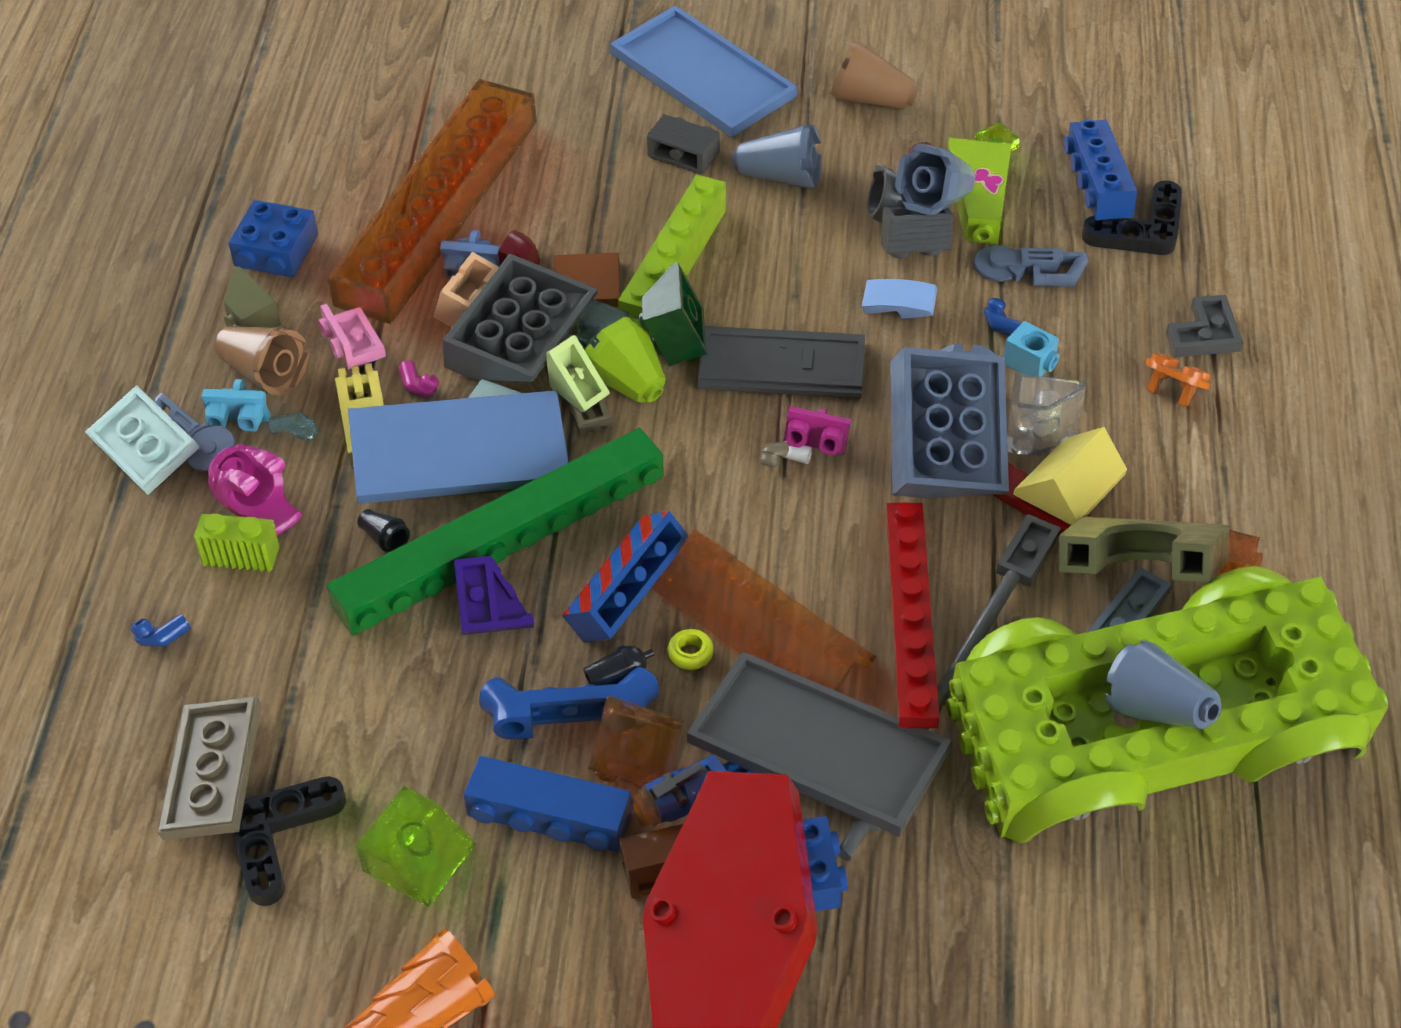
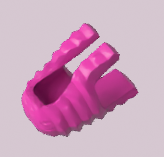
M240 444L222 450L211 461L208 469V485L214 498L218 499L219 504L224 505V508H227L234 515L273 519L277 535L287 531L303 516L285 497L282 476L285 462L281 457H277L268 450Z

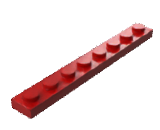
M887 503L886 519L899 728H939V705L923 503Z

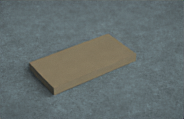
M257 696L184 705L158 834L163 841L239 832L261 710V702Z

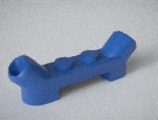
M641 667L634 668L618 684L599 686L588 684L571 688L547 687L542 690L519 691L503 678L496 677L489 680L482 687L479 705L481 709L493 717L494 733L504 739L533 738V725L609 720L610 732L632 731L640 729L647 724V706L658 697L659 684L657 678L649 670Z

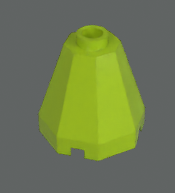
M629 317L621 318L598 333L596 338L600 342L595 348L591 344L586 347V354L607 386L640 403H645L646 401L653 402L662 395L666 378L648 331L642 328L639 319L634 318L632 321Z

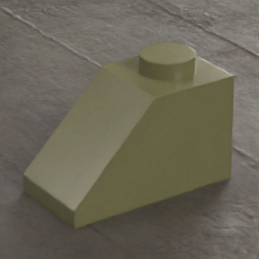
M240 266L235 268L224 299L227 314L224 317L226 326L274 328L280 326L276 301Z

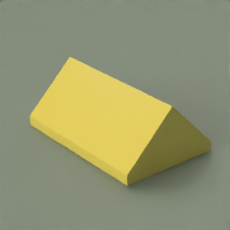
M1105 427L1065 438L1015 488L1013 495L1072 525L1082 516H1087L1125 476L1127 468Z

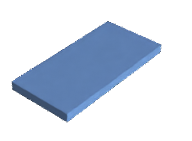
M676 5L610 43V53L730 137L737 135L797 97L798 86Z
M557 390L348 409L357 504L517 489L568 463Z

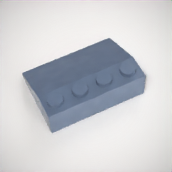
M903 347L890 361L893 495L937 498L1008 493L1005 357Z

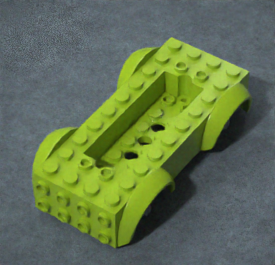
M1258 566L1237 568L1217 576L1210 583L1207 582L1196 591L1182 610L1077 634L1053 619L1039 617L1020 619L1003 625L983 638L973 648L966 661L956 663L953 679L949 681V699L945 700L948 719L950 722H956L960 732L958 733L960 750L964 756H969L972 763L971 776L974 786L977 790L982 789L986 799L984 808L990 825H996L1000 838L1006 837L1018 843L1031 841L1041 831L1071 818L1080 820V817L1084 819L1090 815V812L1121 805H1136V811H1141L1145 808L1147 794L1234 773L1243 780L1252 783L1294 762L1296 764H1301L1302 761L1306 763L1312 759V756L1330 751L1355 748L1354 759L1363 757L1367 751L1369 741L1388 709L1386 693L1381 687L1377 686L1371 674L1368 658L1360 653L1354 641L1352 627L1347 621L1343 620L1337 608L1335 594L1327 588L1322 577L1294 583L1276 571ZM1140 640H1147L1157 644L1218 692L1222 707L1219 718L1204 729L1137 719V723L1130 728L1118 725L1114 719L1116 712L1111 710L1106 700V694L1111 696L1112 684L1106 681L1114 659L1129 644L1135 646L1141 644Z

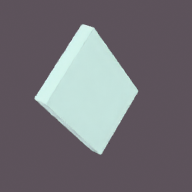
M137 385L85 431L147 495L200 448Z

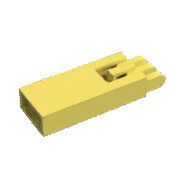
M372 363L365 364L366 374L361 375L357 365L352 366V376L347 377L345 368L338 369L339 377L335 378L351 468L354 465L348 409L384 406L378 371H373Z

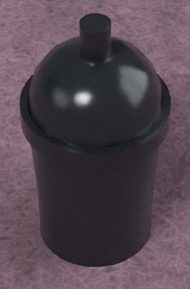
M622 645L613 653L584 667L583 671L588 684L595 686L618 684L634 668L641 667L646 669V659L655 655L652 649L642 652L636 646Z

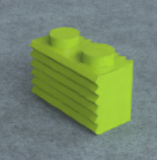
M202 513L194 533V540L204 567L209 564L211 567L216 565L218 568L224 566L225 569L230 566L232 569L238 567L239 570L242 568L249 570L251 568L253 571L259 569L260 572L263 570L270 572L273 569L280 545L273 519Z

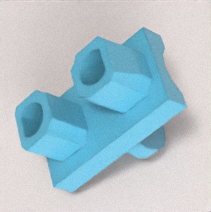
M236 379L233 389H203L201 397L205 407V419L210 426H222L225 428L228 420L237 421L239 428L244 431H257L261 422H269L271 414L267 408L265 391L247 389L245 380Z

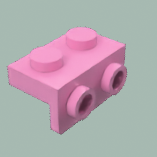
M327 304L320 306L322 318L318 319L320 331L325 339H331L330 346L335 358H342L348 370L352 369V366H361L386 357L384 345L361 307L333 315Z

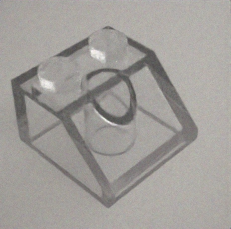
M1015 374L1007 430L1008 452L1041 456L1057 447L1065 438L1077 435L1086 382Z

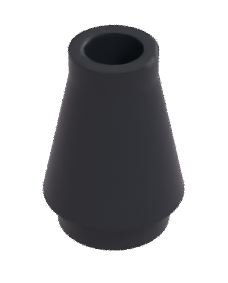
M371 509L364 510L358 517L357 523L359 528L363 529L383 551L390 552L407 544L410 531L402 519L380 514Z

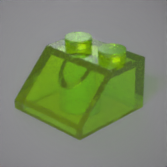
M403 786L359 841L356 848L363 872L429 907L475 844L436 802Z

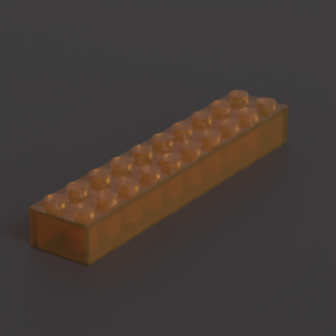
M478 79L329 275L328 283L334 307L347 311L361 307L366 317L389 324L393 323L442 255L440 251L441 241H452L537 123L533 93Z

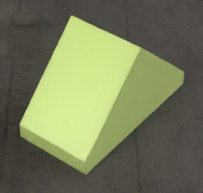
M575 335L570 336L546 353L550 388L554 391L557 390L559 395L581 412L586 411L610 394Z

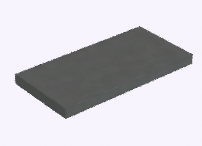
M742 652L687 732V743L755 773L787 774L800 793L899 837L951 751L952 746L951 739L925 728H899V719L892 714L745 652Z

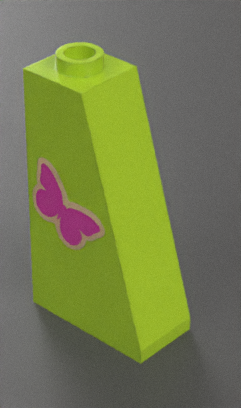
M949 137L948 150L969 164L976 176L973 190L956 202L966 241L998 245L1012 144Z

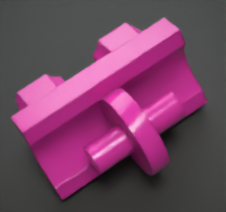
M790 406L783 441H787L789 446L798 448L803 445L817 448L825 454H845L852 419L827 414V409L820 408L816 412Z

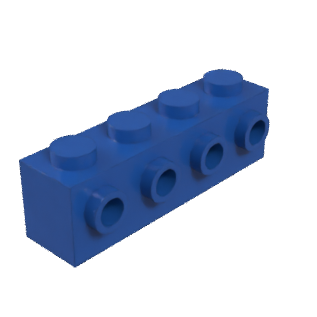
M1086 119L1081 122H1070L1069 135L1064 136L1065 154H1070L1071 169L1073 172H1077L1079 189L1085 192L1086 207L1091 208L1095 220L1134 217L1137 189L1108 121Z

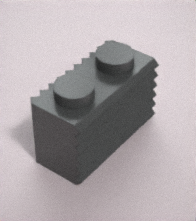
M663 114L653 129L651 128V131L648 132V156L650 158L654 157L655 160L659 159L661 162L665 161L667 164L671 163L672 166L676 165L677 167L681 166L683 169L687 168L688 171L692 170L694 173L698 172L701 175L720 152V132L715 131L709 126H700L687 122L681 117Z
M905 206L884 207L881 245L887 254L896 258L908 257L913 252H922L924 255L936 256L942 250H951L953 213L948 207L936 215H927L907 210Z

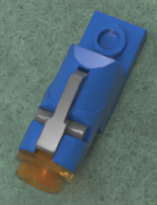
M714 754L686 768L667 773L663 777L644 785L643 788L638 790L637 795L631 797V805L638 821L643 827L650 824L657 826L665 821L672 822L688 815L709 771L755 772L730 761L721 764Z

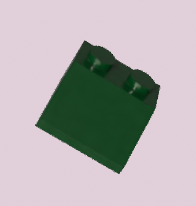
M679 263L672 264L642 297L643 312L639 313L640 324L642 328L652 335L656 353L658 355L663 354L669 366L707 354L704 308Z

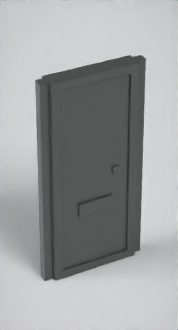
M705 326L707 354L700 357L698 389L861 398L865 334Z

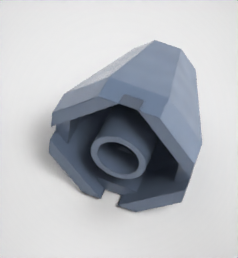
M917 144L912 149L914 151L911 154H906L899 160L895 188L898 194H903L906 201L902 202L907 210L927 215H936L964 198L974 188L976 176L970 165L947 149Z

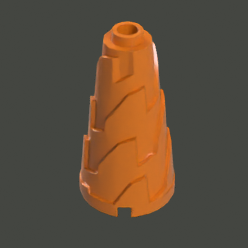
M444 928L435 934L421 951L401 967L402 972L371 999L373 1002L344 1028H447L479 1006L486 1005L496 995L487 979L483 978L481 980L479 978V968L452 933Z

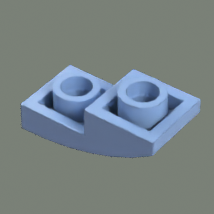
M867 280L862 308L866 314L897 311L902 319L933 316L938 289L936 285L913 280Z

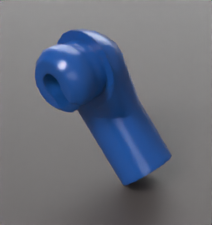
M998 298L988 300V306L984 308V316L991 329L1010 336L1022 322L1007 318L1003 312L1006 306L1003 300Z
M181 614L162 627L151 626V622L146 619L136 621L131 627V631L135 635L134 640L141 646L159 647L167 646L191 629L190 624Z

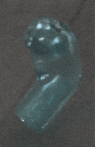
M301 412L268 418L271 434L289 431L299 439L309 440L317 433L316 423Z

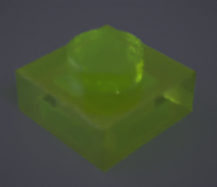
M1001 122L993 124L977 132L975 135V140L1012 144L1011 151L1019 147L1020 138Z

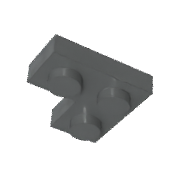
M1226 295L1193 297L1191 308L1196 321L1168 324L1166 334L1174 357L1241 352L1243 341Z

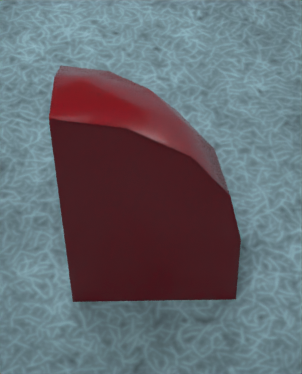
M516 230L508 234L498 250L500 265L509 254L537 265L540 264V257L534 242L528 236Z

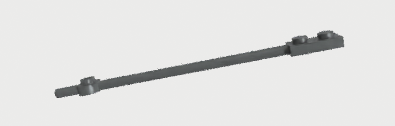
M1029 514L1026 516L997 563L996 573L1004 576L937 686L939 712L944 706L945 700L949 697V681L953 679L956 663L966 661L973 648L985 638L1017 583L1019 582L1028 587L1031 586L1058 541L1061 527ZM851 815L854 823L840 845L839 857L846 861L851 860L867 831H877L881 828Z

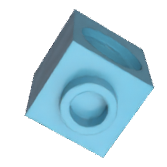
M1023 321L1006 340L1004 351L1005 365L1038 381L1047 371L1051 372L1058 363L1060 357L1057 353L1059 338Z

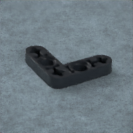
M1169 180L1160 181L1154 185L1149 221L1125 218L1095 220L1094 215L1088 217L1083 224V241L1090 246L1157 255L1172 253L1175 250L1178 238L1182 198L1181 187ZM1164 196H1169V202H1163ZM1157 215H1167L1170 216L1172 219H1159ZM1122 233H1134L1137 237L1128 238L1123 236ZM1159 233H1166L1165 240L1159 239Z
M330 776L320 777L244 800L239 832H233L245 886L251 901L261 906L272 905L282 898L285 891V884L272 834L339 814L346 804V795L341 781ZM330 792L332 799L324 801L322 794ZM306 797L310 798L311 807H307ZM294 801L299 804L298 809L294 813L284 815L278 812L279 806L284 802ZM268 808L272 815V818L267 819L265 809ZM253 814L254 822L246 824L245 816ZM261 844L268 847L266 854L260 858L252 859L246 856L247 851L254 845ZM266 871L269 889H261L258 872Z

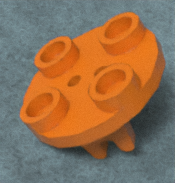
M1153 353L1151 357H1147L1145 364L1154 369L1146 389L1149 392L1157 393L1163 379H1169L1170 377L1181 381L1179 386L1184 388L1178 404L1185 407L1189 405L1197 387L1208 390L1211 382L1208 381L1211 374L1193 366L1191 368L1184 366L1183 369L1177 367L1180 362L1179 360L1162 353L1160 355Z

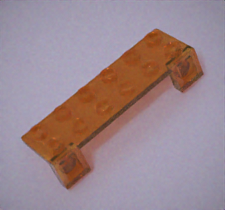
M696 529L692 530L679 549L677 556L654 585V591L740 654L742 652L748 653L835 691L838 690L856 663L869 669L877 657Z

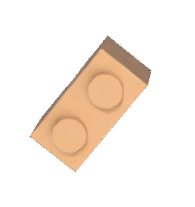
M472 252L461 265L456 276L453 275L441 290L433 317L452 328L499 267Z

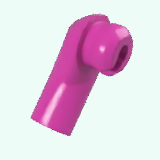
M407 360L400 363L398 368L406 391L422 397H430L437 392L439 380L435 375L432 374L430 379L428 373L419 377L413 361Z

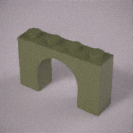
M1082 516L1059 535V572L1096 575L1106 565L1117 561L1159 560L1172 563V580L1210 583L1229 562V525Z

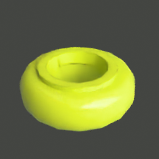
M685 629L675 633L669 640L667 652L669 659L675 666L683 670L692 671L698 670L709 663L714 653L712 640L706 633L697 629ZM689 645L700 648L698 652L693 654L681 651L683 647Z

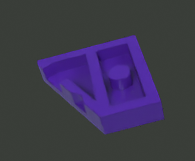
M492 556L454 560L462 635L534 628V618L525 610L517 598V593L511 584L505 580Z

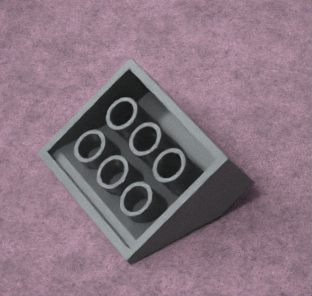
M509 254L442 340L444 367L474 380L533 382L547 363L546 353L562 343L598 294V289Z

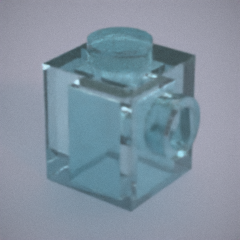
M593 300L577 321L578 341L584 347L591 344L595 348L600 342L596 338L598 333L621 318L629 317V312Z

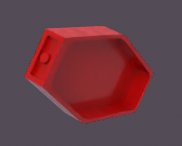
M708 772L645 902L642 919L653 1028L778 1027L813 950L818 928L799 790L787 774Z

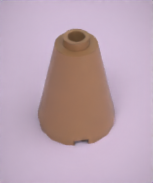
M852 40L844 56L845 60L842 67H840L835 79L831 97L837 100L904 110L906 104L912 106L919 90L913 87L915 80L862 43Z
M228 326L219 332L215 340V352L222 360L262 391L271 395L281 396L286 394L283 391L288 387L295 388L304 376L308 364V353L304 352L302 343H306L304 337L297 331L289 328Z

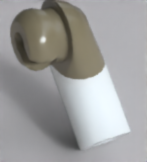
M787 441L767 443L761 449L763 453L760 457V462L763 465L775 468L779 464V457L808 464L812 455V447L805 445L800 448L789 446Z

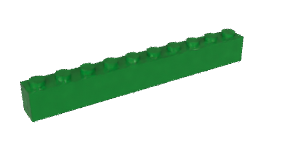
M639 427L327 583L331 607L352 636L363 630L370 629L378 622L396 613H401L415 603L429 596L437 595L443 589L455 584L454 560L492 556L494 561L499 563L507 556L534 545L537 541L554 532L562 531L568 525L586 516L595 514L599 509L626 498L629 494L646 485L655 483L658 479L664 477L663 453Z

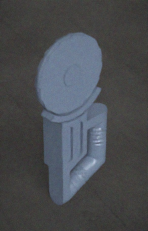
M993 245L985 247L975 255L974 266L982 277L990 279V281L1002 282L1013 279L1017 282L1025 274H1032L1033 286L1074 287L1088 264V255L1085 252H1063V249L1019 248L1014 250L1007 246ZM1061 265H1072L1067 274H1056Z
M162 392L155 397L154 402L163 411L167 407L170 410L168 416L200 446L187 459L192 468L199 472L208 473L211 461L218 453L231 446H236L235 438L228 429L222 426H210L208 422L199 425Z

